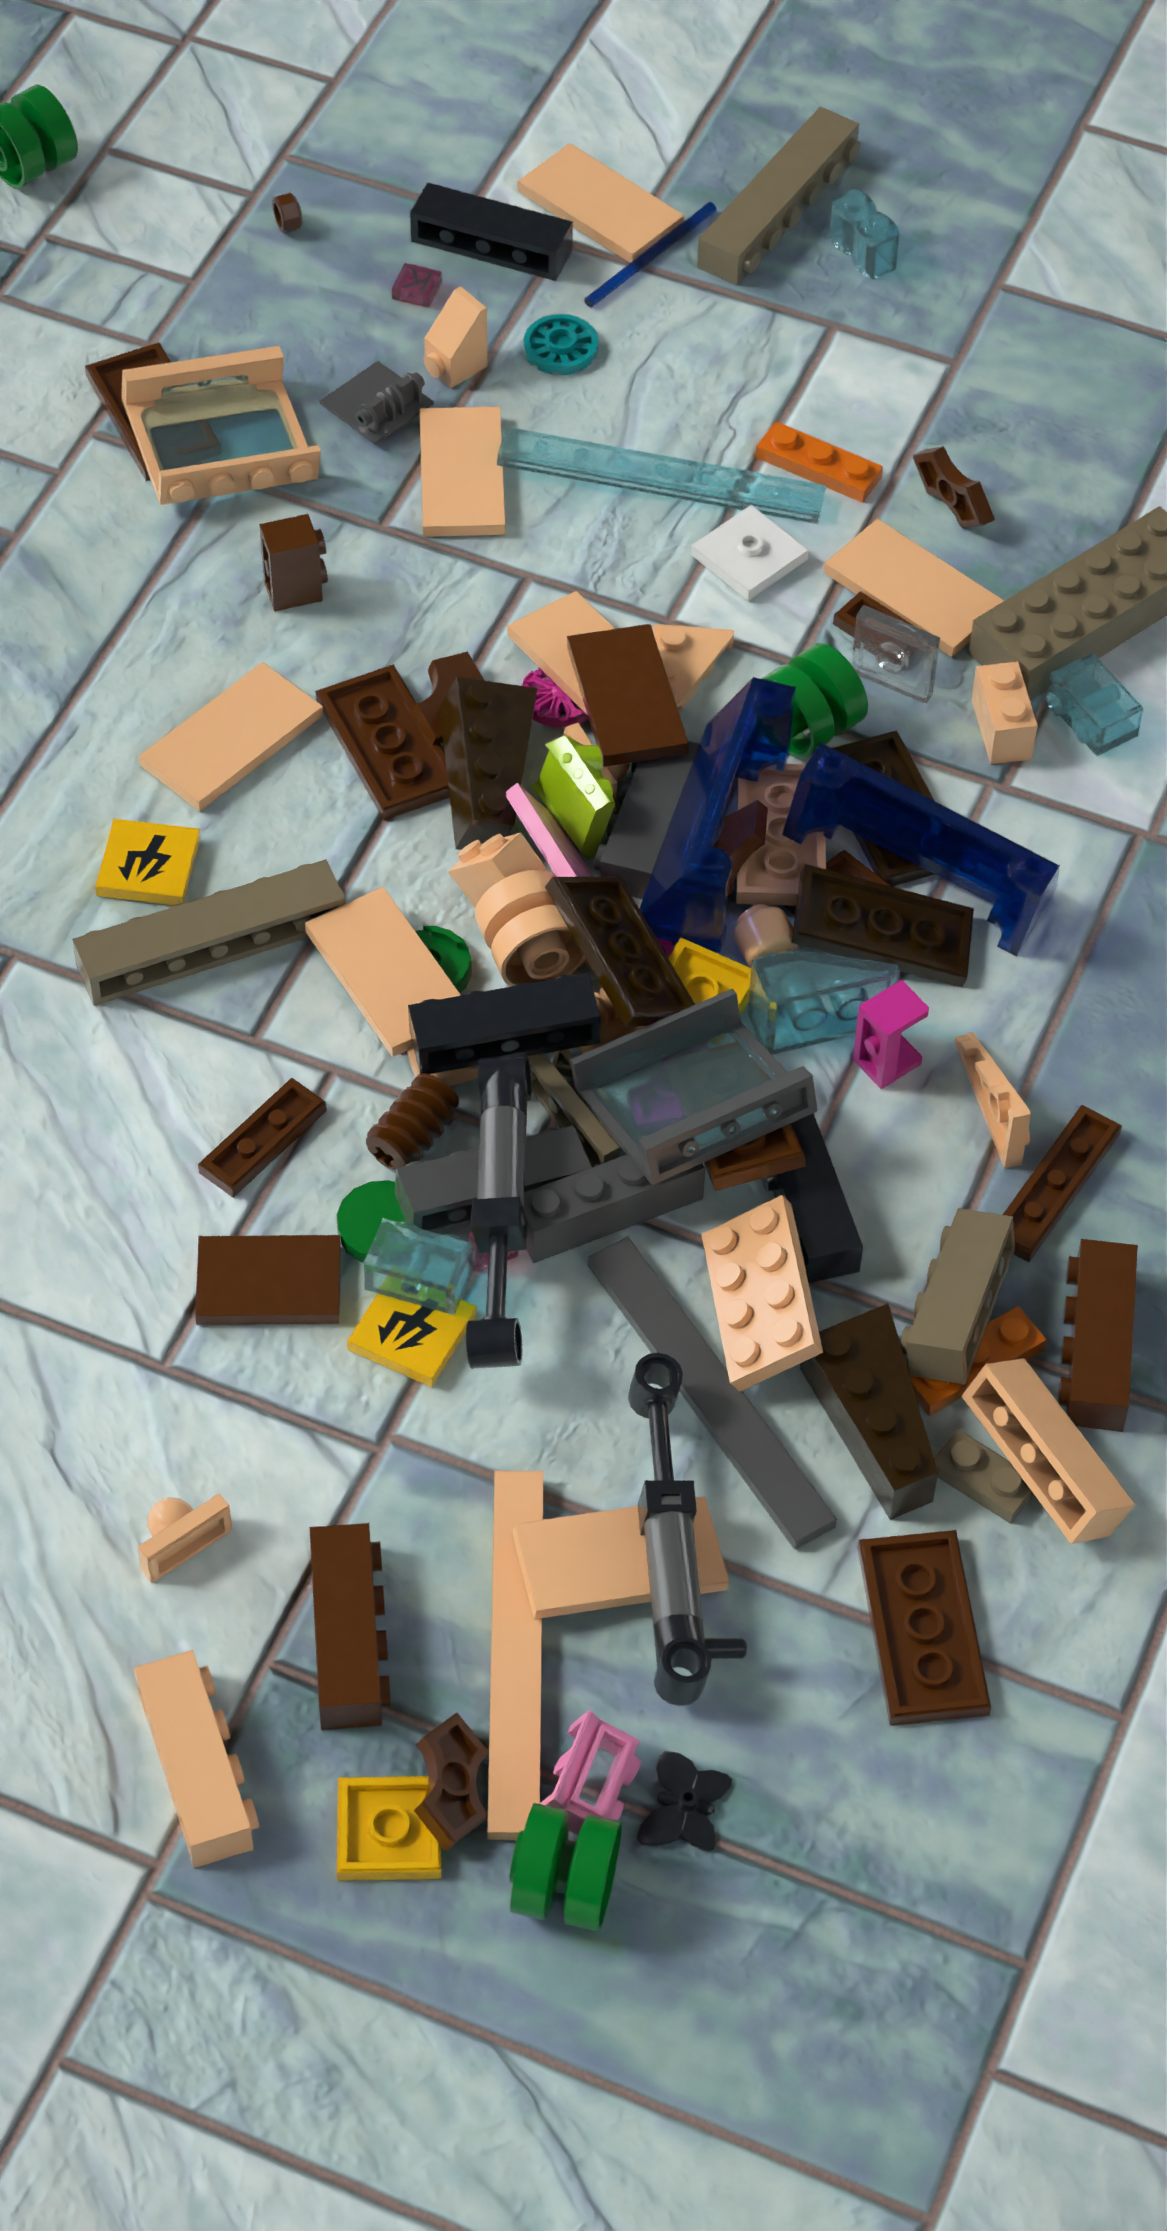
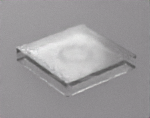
M863 605L856 616L852 666L859 676L927 704L934 690L940 637Z

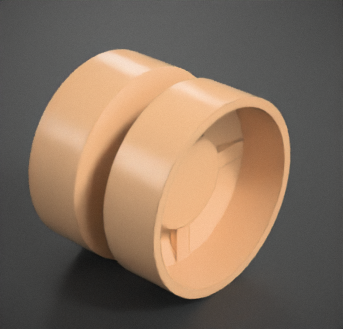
M528 870L510 875L489 888L476 905L475 921L487 946L491 949L492 957L504 982L510 987L517 983H534L555 979L562 975H571L586 959L545 888L550 879L556 877L551 872Z

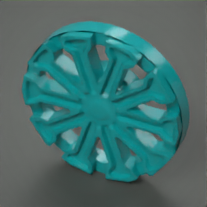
M568 314L548 315L533 322L526 330L524 335L525 356L529 363L538 366L540 371L549 374L559 372V375L573 374L575 370L580 369L582 371L590 366L592 360L596 358L598 335L593 326L579 317Z

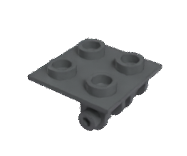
M376 361L321 399L320 404L376 445L419 415L420 408H429L434 404V401L422 393L425 381L418 372L413 374L406 373L401 378L381 362Z

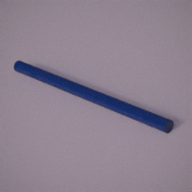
M708 202L585 297V304L590 308L595 306L716 212L714 203Z

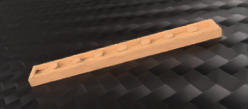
M494 1471L488 1840H517L520 1830L524 1831L532 1805L534 1803L540 1804L542 1618L534 1619L512 1531L514 1524L543 1520V1471Z

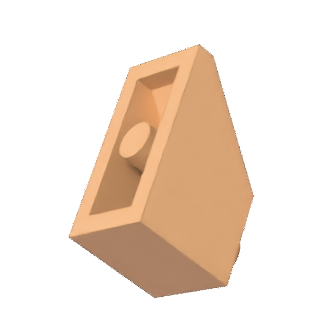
M461 286L453 291L424 338L425 368L431 376L439 378L449 388L455 387L487 367V307Z

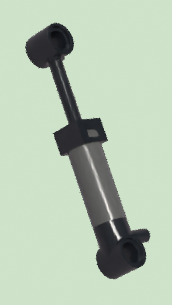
M528 1055L480 1058L478 1064L481 1119L477 1199L472 1200L471 1230L479 1253L489 1252L486 1317H483L482 1320L468 1321L466 1328V1349L471 1369L520 1366L522 1363L523 1345L520 1322L518 1318L505 1317L508 1251L526 1250L527 1219L523 1205L527 1101H531L532 1073Z
M651 1353L642 1357L636 1364L628 1394L630 1407L638 1415L649 1419L654 1480L644 1481L638 1501L640 1535H645L657 1662L654 1686L656 1692L664 1701L671 1705L684 1706L692 1704L702 1694L711 1669L712 1659H743L747 1653V1644L743 1638H704L693 1528L697 1512L694 1481H674L668 1414L675 1407L682 1384L683 1372L679 1363L669 1355ZM648 1384H657L662 1388H654ZM673 1668H685L692 1675H680Z

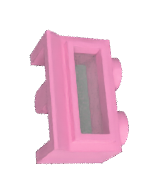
M590 1710L570 1726L567 1734L574 1737L575 1740L571 1749L560 1757L554 1768L553 1774L559 1776L554 1792L540 1803L568 1810L569 1832L577 1836L588 1814L616 1821L619 1820L624 1807V1803L617 1800L622 1785L629 1786L641 1764V1759L634 1755L640 1740L600 1720Z

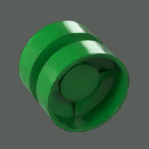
M33 85L14 95L10 103H0V178L6 184L13 188H21L40 178L45 170H55L76 158L78 143L74 127L62 104L47 88L42 85Z
M823 643L814 644L792 658L788 665H782L758 680L753 688L754 706L763 727L780 748L797 758L810 756L833 739V736L843 734L864 720L868 712L866 691L856 670L839 651Z
M534 1803L529 1812L524 1831L520 1830L513 1852L509 1882L513 1883L510 1912L546 1920L557 1893L565 1894V1925L600 1932L613 1886L622 1836V1822L588 1814L581 1826L577 1840L574 1842L568 1840L570 1824L568 1810Z

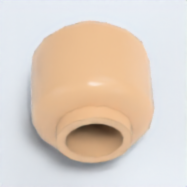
M759 904L747 909L739 916L737 920L738 925L735 928L733 937L750 968L757 971L769 970L775 973L787 968L792 963V956L797 951L799 945L791 943L793 939V926L782 909Z

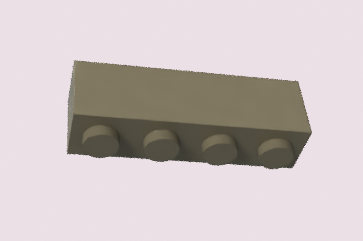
M958 1208L951 1226L943 1228L940 1240L941 1253L938 1259L933 1258L929 1264L927 1274L928 1286L925 1292H919L914 1306L915 1320L912 1326L904 1328L901 1348L903 1354L907 1355L909 1375L965 1385L1015 1252L1013 1216Z

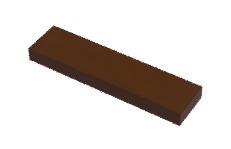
M1084 1105L1080 1106L1003 1213V1215L1013 1216L1015 1256L1028 1263L1032 1260L1117 1140L1122 1125Z

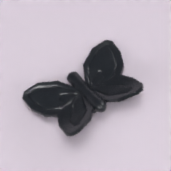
M665 1751L659 1755L656 1770L661 1786L670 1793L659 1792L657 1802L668 1806L652 1811L640 1825L637 1839L641 1845L659 1846L672 1843L679 1837H682L696 1848L705 1852L713 1851L716 1846L713 1824L706 1815H711L715 1812V1808L711 1803L722 1798L732 1786V1779L728 1774L715 1770L697 1771L690 1759L680 1753Z

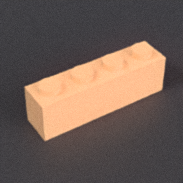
M1025 1358L985 1364L961 1396L1071 1544L1110 1537L1135 1506V1503Z
M190 1650L134 1667L138 1693L193 1867L197 1868L254 1850L251 1830L258 1829L259 1822L252 1799L242 1800L237 1785L245 1783L237 1754L234 1753L227 1756L223 1744L224 1740L230 1739V1734L222 1709L213 1711L208 1698L216 1695L208 1666L199 1668L194 1652Z

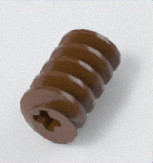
M427 1073L417 1075L411 1082V1086L402 1092L400 1099H396L389 1107V1111L379 1118L378 1124H374L367 1132L366 1145L368 1150L378 1162L396 1173V1168L421 1160L423 1157L422 1150L428 1151L434 1145L433 1138H440L445 1132L444 1126H450L454 1122L455 1113L452 1108L458 1107V1096L451 1087L434 1075Z

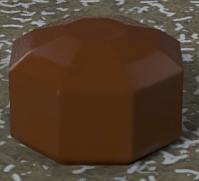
M292 193L273 197V213L280 231L285 233L300 229L302 225V211L296 197Z

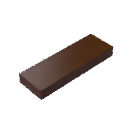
M291 1078L198 1163L199 1174L234 1198L327 1111L326 1101Z

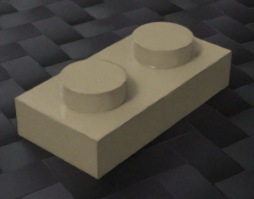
M959 1429L934 1458L939 1479L1010 1524L1034 1495L1010 1461Z

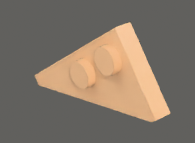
M653 624V633L668 680L676 687L675 702L679 710L682 711L697 692L700 682L708 678L712 673L715 661L723 651L731 649L733 646L734 630Z
M973 1032L955 1037V1045L1004 1169L1022 1165L1025 1146L1030 1144L1029 1123L1031 1113L1029 1108Z

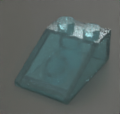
M799 950L780 954H767L762 958L752 960L748 1017L758 1041L771 1055L853 1036L856 1034L859 1005L897 983L900 970L897 964Z

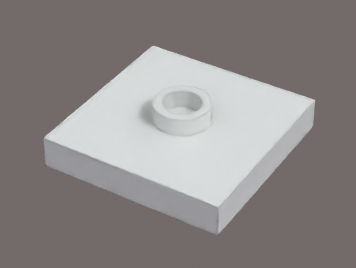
M752 505L691 545V556L748 601L807 561L809 552L806 547Z

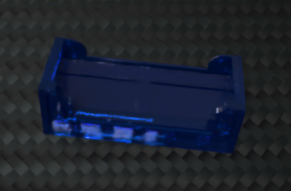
M753 677L706 725L639 908L656 938L678 943L679 939L683 938L713 952L721 953L727 932L725 920L728 881L732 871V861L726 852L712 847L736 777L758 782L760 772L769 766L776 765L777 770H785L790 755L796 687Z
M823 743L819 744L800 774L782 833L783 836L802 845L806 836L814 832H824L823 836L831 840L841 825L994 904L987 921L994 925L997 922L1000 927L1001 938L997 947L1016 957L1053 897L1058 884L1060 865Z

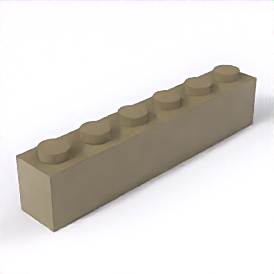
M820 106L698 238L697 268L736 286L748 273L752 274L758 267L761 258L768 251H773L776 248L780 237L789 228L792 229L796 226L801 214L808 206L812 207L816 204L820 193L827 185L835 183L840 171L848 162L852 163L857 158L861 148V142L858 141L859 123Z
M326 859L312 864H304L287 872L271 877H262L252 883L229 890H221L201 899L185 904H176L166 910L143 917H135L127 922L102 930H93L83 936L73 938L76 966L93 1006L309 938L305 930V922L344 905L345 897Z

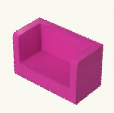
M903 980L898 981L860 1004L858 1008L853 1061L880 1089L901 1078L922 1063V1055L901 1033L926 1018L929 1013V1007Z

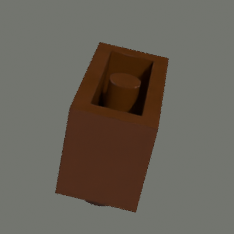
M309 514L259 524L264 584L274 612L323 601L322 584L328 583V576L324 560L320 558V555L326 554V545L322 530H314Z

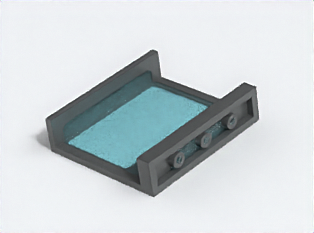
M733 989L570 1059L576 1094L652 1185L818 1111L813 1075L804 1066L787 1072L741 1022L737 993Z

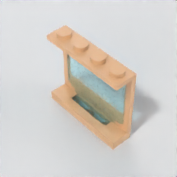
M280 346L122 370L121 399L160 505L181 503L213 496H224L231 493L265 489L292 483H303L318 479L321 450L319 445L308 447L282 381L284 356Z

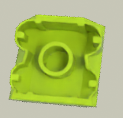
M564 735L545 744L549 749L538 782L530 786L571 840L589 860L594 858L614 809L613 790L610 780L602 775L603 760L600 747L597 745H583Z

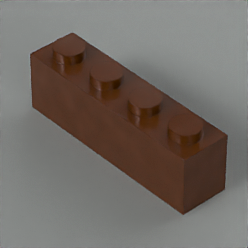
M1081 1239L1077 1257H1068L1066 1284L1074 1285V1295L1066 1296L1063 1324L1071 1325V1337L1063 1336L1060 1365H1068L1069 1371L1068 1377H1060L1058 1403L1060 1406L1066 1407V1414L1076 1427L1119 1432L1124 1430L1130 1397L1138 1245Z
M369 1523L309 1527L321 1730L382 1726L381 1707L391 1706L389 1675L379 1676L378 1661L388 1660L386 1630L376 1631L375 1616L385 1615L383 1585L373 1586L372 1573L382 1571L381 1542H370Z

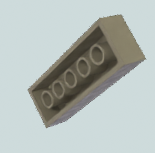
M1160 506L974 619L969 655L981 666L1018 661L1031 701L1167 616V512Z

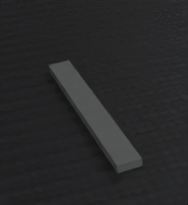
M627 1236L588 1256V1267L651 1353L667 1354L679 1363L683 1372L679 1392L794 1550L836 1528L837 1518L743 1391L739 1392L730 1383L726 1368L630 1238Z

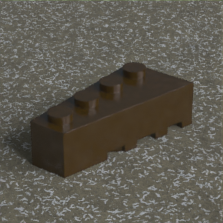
M456 677L444 698L440 711L456 850H462L476 840H479L481 844L485 843L497 834L507 837L514 827L516 812L508 801L505 792L516 783L522 784L538 688Z
M887 1303L819 1331L823 1353L800 1363V1370L888 1518L892 1520L932 1503L938 1470L889 1304Z

